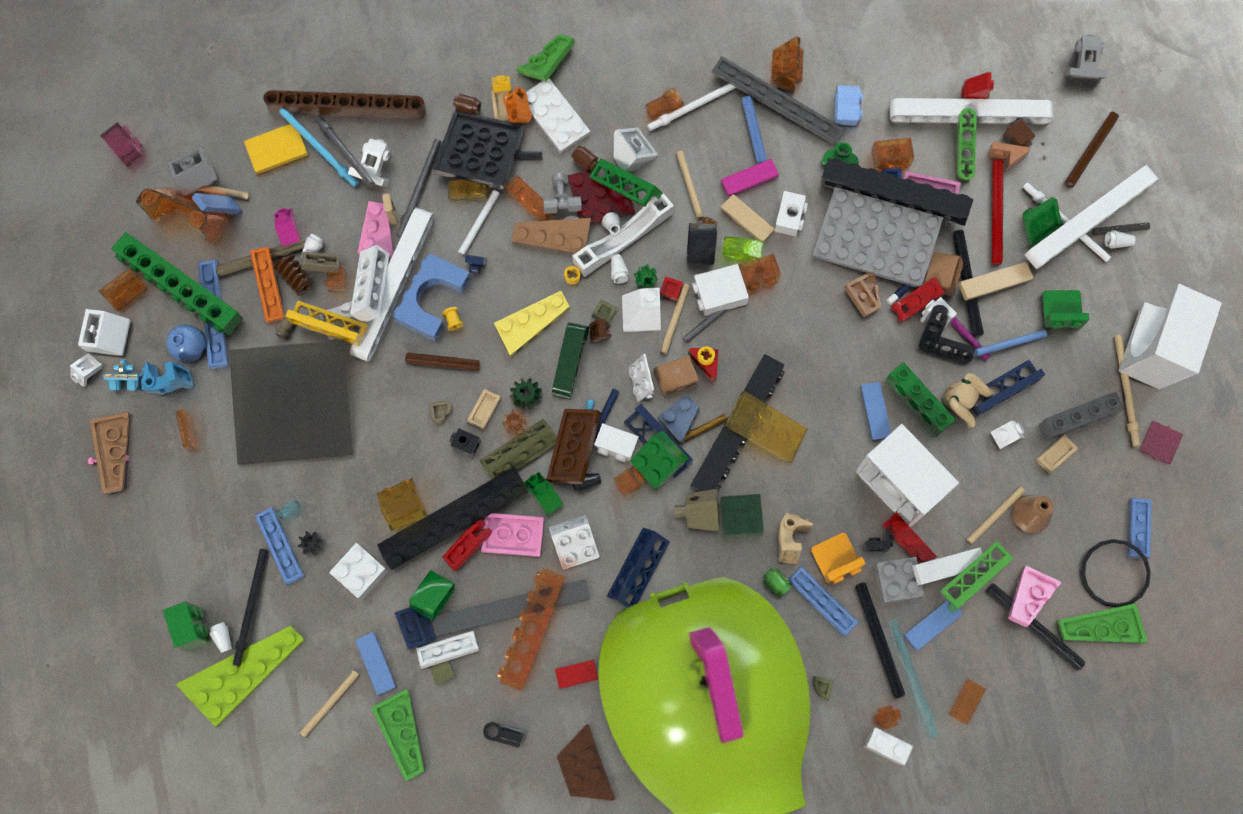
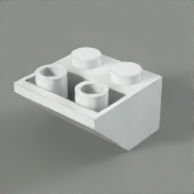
M86 309L78 346L86 352L123 356L131 320L105 311Z

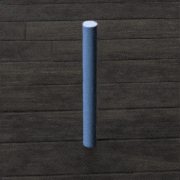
M1041 330L977 348L974 352L976 356H981L1047 337V332Z

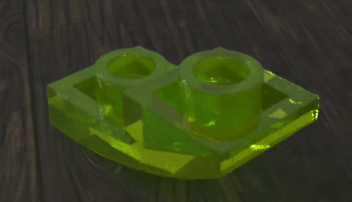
M725 237L722 254L738 260L741 257L760 262L763 257L764 243L747 238Z

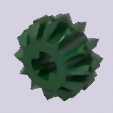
M521 378L520 384L515 381L514 385L516 388H510V392L513 393L510 395V399L514 400V406L520 404L521 410L524 409L525 405L528 410H531V404L537 407L538 403L536 400L542 399V396L539 395L542 389L537 388L538 382L532 383L531 378L527 382H525L524 378ZM525 391H529L530 395H527V397H523L522 393H525Z

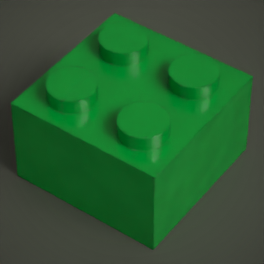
M664 431L653 435L632 457L630 462L654 489L665 485L689 458Z
M184 601L162 610L174 648L189 651L209 643L208 637L210 635L206 625H203L202 618L204 616L200 607Z

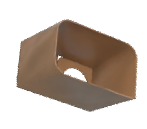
M934 252L924 284L933 277H936L946 292L944 295L954 296L963 266L961 256Z
M690 355L659 365L653 369V374L664 397L693 387L699 381Z

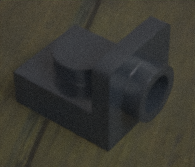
M890 530L883 532V541H881V538H869V541H865L863 552H888L890 547H893V535H890Z

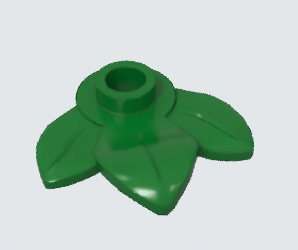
M846 142L838 143L834 149L826 151L822 158V165H826L828 158H837L844 163L859 165L858 157L852 153L851 146ZM840 150H844L846 154H841Z

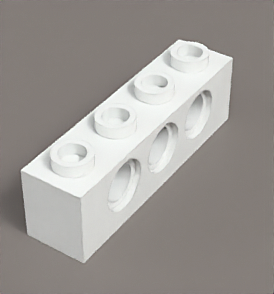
M378 245L360 252L350 315L362 323L380 317L389 253Z

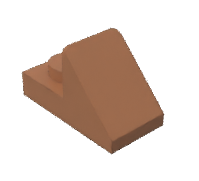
M993 142L989 148L988 156L995 159H1006V172L1026 158L1030 147Z

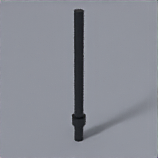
M260 549L239 639L234 647L236 649L233 661L234 666H241L244 651L247 650L248 643L246 641L268 552L266 549Z

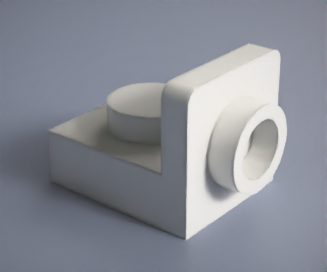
M88 353L70 365V377L75 383L85 387L87 379L101 370L102 364Z

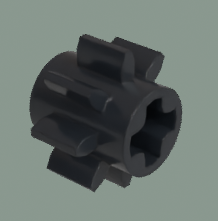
M306 531L304 537H299L301 544L298 547L301 549L305 548L303 554L307 555L310 551L315 556V551L318 549L322 550L320 543L323 542V539L317 538V532L310 535ZM308 541L314 542L313 546L308 545Z

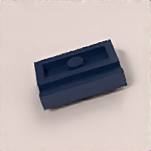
M410 607L394 613L408 651L436 640L427 617Z

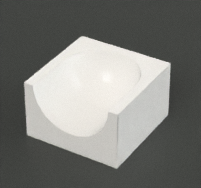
M1181 284L1175 285L1168 308L1158 307L1146 302L1142 303L1118 371L1159 390L1198 374L1222 303Z
M903 424L875 447L855 471L894 513L897 512L910 527L959 484Z

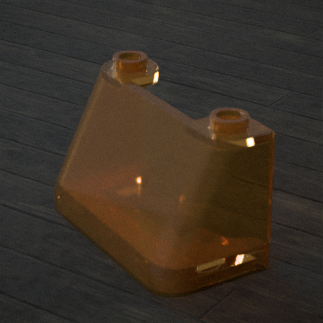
M172 187L145 189L135 201L150 219L159 222L162 216L171 218L175 210L189 215L190 224L203 233L207 243L214 246L229 220L226 213L201 211L194 202L193 196L189 194L183 196L180 190Z

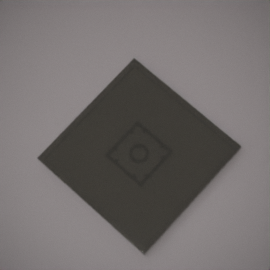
M345 340L229 350L238 465L354 455Z

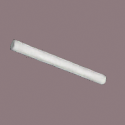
M493 190L460 247L459 254L463 256L466 254L500 194L498 191Z

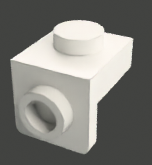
M1010 421L991 432L1000 449L1024 438V429L1016 421Z

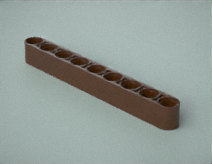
M269 90L263 96L267 108L272 113H279L282 108H285L290 114L419 119L424 117L427 112L423 98L415 95ZM415 106H421L418 109H414Z

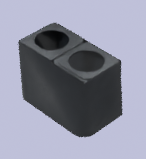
M689 223L687 255L689 256H687V264L714 265L717 228L715 224Z

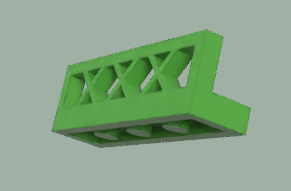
M998 541L940 591L949 601L950 605L948 608L952 613L958 610L1014 559ZM996 548L1004 557L1000 560H991V551ZM979 562L988 563V571L986 573L977 572V564ZM974 575V584L963 585V576ZM951 587L960 588V596L956 600L947 592Z

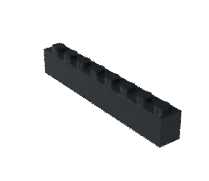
M828 158L821 178L822 186L832 189L837 187L943 217L945 221L962 226L966 225L974 200L965 194L958 195L948 189L933 188L930 184H919L912 179H901L890 173L883 174L876 169H866L858 164L844 163L837 158Z
M766 354L763 355L690 485L691 490L701 492L718 489V492L720 491L722 486L719 483L722 479L726 480L731 471L728 469L730 463L736 462L740 455L737 452L739 447H744L749 439V436H747L749 429L754 430L758 422L756 419L758 413L763 414L767 406L765 403L767 397L771 398L776 390V387H774L776 381L780 382L785 374V371H783L785 364Z
M513 467L380 542L377 546L390 570H393L478 520L527 494L528 490L517 470Z

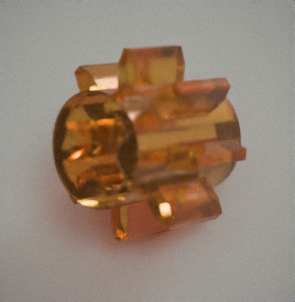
M512 410L511 414L504 415L507 420L502 422L503 426H508L507 433L512 430L517 435L520 429L525 430L522 423L527 421L525 418L521 419L522 412L517 414ZM512 420H513V421H516V420H517V421H518V424H515V423H514V424L512 425V424H511V421H512Z
M893 705L878 709L879 714L875 715L877 725L882 724L884 729L899 725L897 719H901L899 709L894 710Z

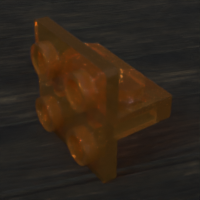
M796 36L773 50V82H777L782 78H786L796 84L802 82L803 49L800 48V37Z

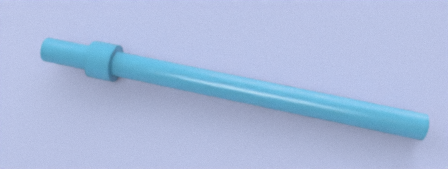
M285 108L279 111L338 171V174L343 179H346L354 188L359 185L360 182L354 176L348 174L349 169L343 166Z

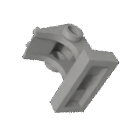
M1091 34L1082 35L1075 45V52H1079L1077 67L1066 69L1065 77L1107 78V70H1098L1100 54L1104 50V43H1101V37ZM1086 50L1093 51V62L1085 61Z

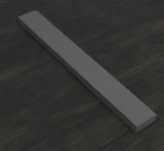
M723 56L720 57L712 69L714 75L834 146L838 144L846 131L843 127Z
M586 579L441 614L432 621L435 636L438 637L590 599Z

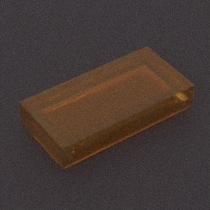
M183 409L176 411L183 447L188 451L196 450L189 414Z
M967 679L949 715L968 725L986 689Z

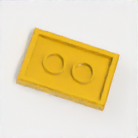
M291 124L244 141L257 175L308 156L300 133Z

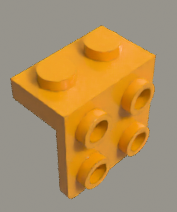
M846 533L838 534L811 548V553L827 584L830 582L834 584L839 583L849 573L852 576L863 571L862 567L866 564L863 557L858 558Z

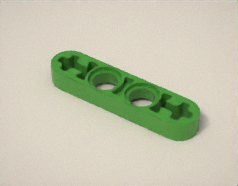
M965 108L958 115L956 173L961 181H968L975 174L977 115L972 108ZM968 113L972 118L968 120L967 127H962V125H966V118H963V116ZM967 130L971 133L972 137L970 140L963 139V131ZM963 149L970 150L971 157L969 159L962 157ZM961 162H971V164L967 165V171H970L967 177L961 173L965 169V164H961Z

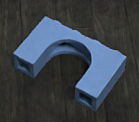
M429 253L428 257L423 259L419 273L414 275L410 289L405 291L401 305L396 307L394 319L396 323L437 342L445 325L443 320L424 312L419 307V298L422 292L429 286L440 284L463 294L471 280V276L468 271Z

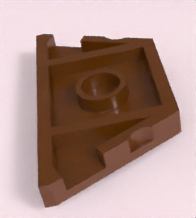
M587 724L558 754L557 759L570 796L613 801L615 800L589 724Z

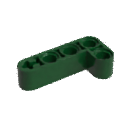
M574 322L567 323L552 387V395L571 399L583 346L589 333V326Z

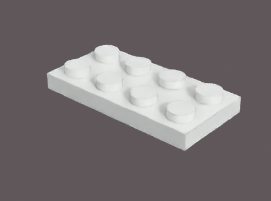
M549 78L546 82L542 81L526 92L532 117L561 154L591 134L589 128Z

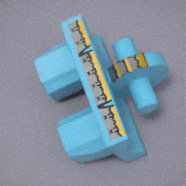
M121 360L119 365H114V371H119V373L103 374L104 380H108L109 390H121L122 380H127V390H139L140 380L143 377V373H128V371H134V365H128L127 360Z

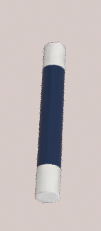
M903 284L886 300L889 305L895 303L912 286Z

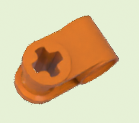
M516 87L512 93H507L503 98L508 120L512 123L527 124L532 118L527 94L522 87Z

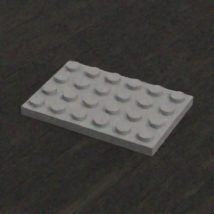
M835 187L812 257L919 288L923 284L943 217Z

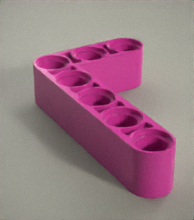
M711 627L690 632L689 637L692 647L704 665L720 740L724 744L743 738L739 710L724 644Z

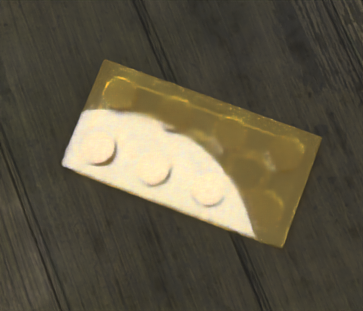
M745 391L741 392L725 424L726 427L788 463H792L808 430Z

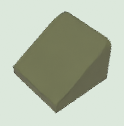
M449 661L430 667L437 686L456 677Z

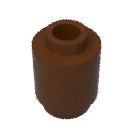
M460 93L458 96H455L453 106H455V110L478 115L482 102L476 97Z
M580 145L575 148L571 155L574 159L573 161L587 172L593 171L599 159L589 149Z

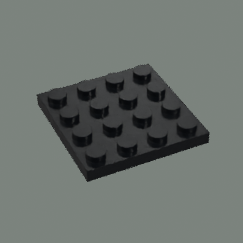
M455 110L432 171L434 174L504 189L524 134L525 126Z

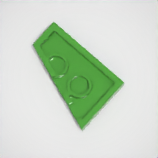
M558 34L543 46V51L536 56L533 54L528 58L529 62L524 66H518L516 68L517 72L546 82L575 44L574 39Z

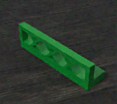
M600 158L589 176L592 180L644 207L647 206L652 196L660 199L663 194L655 185ZM600 170H604L606 176L598 178L597 175ZM611 178H618L619 183L612 185ZM630 184L633 186L632 190L625 192L624 185ZM640 191L646 193L643 200L638 197V192Z

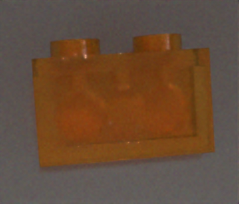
M129 268L101 288L99 292L111 303L116 311H119L146 291L147 287Z

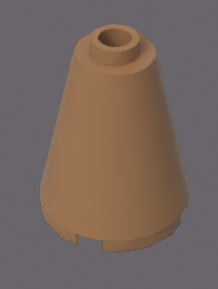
M1039 495L1022 496L1012 507L1013 522L1026 533L1034 534L1043 531L1051 522L1054 509L1052 500L1046 496Z

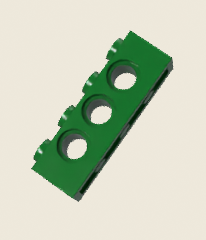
M905 362L889 373L886 381L936 437L956 420Z

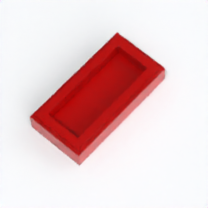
M594 660L555 669L559 689L598 680Z

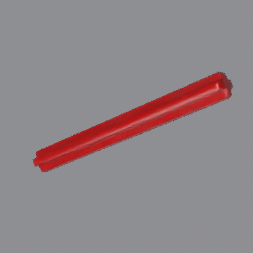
M1001 159L994 160L992 173V264L1000 265L1003 262L1004 161Z

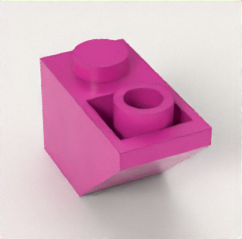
M279 209L277 213H274V227L282 247L299 242L300 233L293 209Z

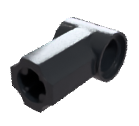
M495 722L487 723L484 726L483 734L486 739L520 748L524 730ZM492 725L498 728V734L493 738L487 735V729Z

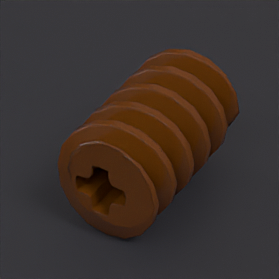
M293 254L279 259L273 267L282 276V279L286 280V283L291 286L296 295L301 296L311 288L313 277H307L309 272L301 270L302 265L298 266L300 262L298 260L294 261L295 256Z

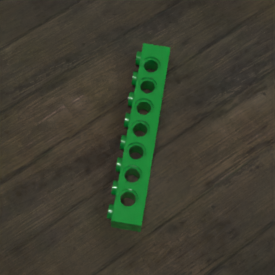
M127 232L111 248L116 253L114 257L123 264L126 261L129 264L128 267L135 273L140 271L146 281L149 283L155 282L157 284L156 287L163 293L169 292L171 294L170 297L175 302H183L185 304L184 308L192 314L194 311L199 314L198 318L206 324L208 322L212 323V328L218 333L224 332L229 336L242 321L243 317L235 309ZM221 312L220 316L215 318V315Z

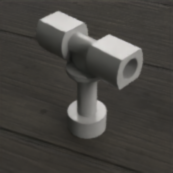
M564 173L554 174L552 176V183L557 188V195L553 199H543L544 214L557 213V209L568 208L569 212L582 211L581 197H569L565 194L564 187L567 185V176Z

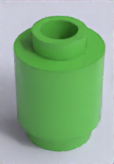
M771 568L763 575L765 578L763 583L775 596L778 595L781 598L792 588L789 580L778 569L773 570Z

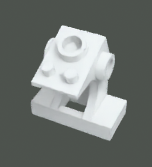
M369 139L368 143H365L363 146V157L360 165L373 179L375 184L388 187L389 179L381 177V168L383 162H387L391 157L390 148H388L387 143L383 140ZM371 155L377 157L375 167L368 165ZM350 167L348 174L362 179L357 171Z

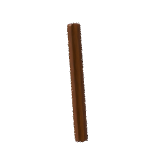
M1113 111L1109 113L1066 179V184L1071 187L1076 184L1119 118L1117 113Z

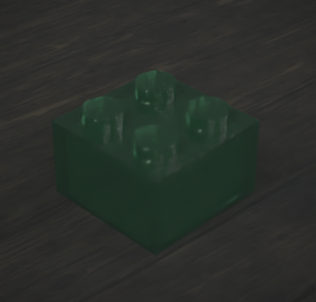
M760 494L723 496L720 498L723 539L762 537L764 529Z

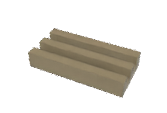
M303 252L301 270L340 273L341 255Z

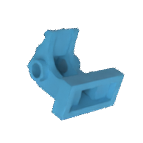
M145 362V366L142 367V372L144 373L141 379V390L163 395L182 387L186 389L194 387L190 369L175 362L165 363L166 373L161 377L158 375L156 365Z

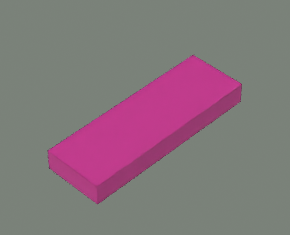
M772 159L727 176L721 179V183L728 197H730L732 194H738L777 178L779 173Z

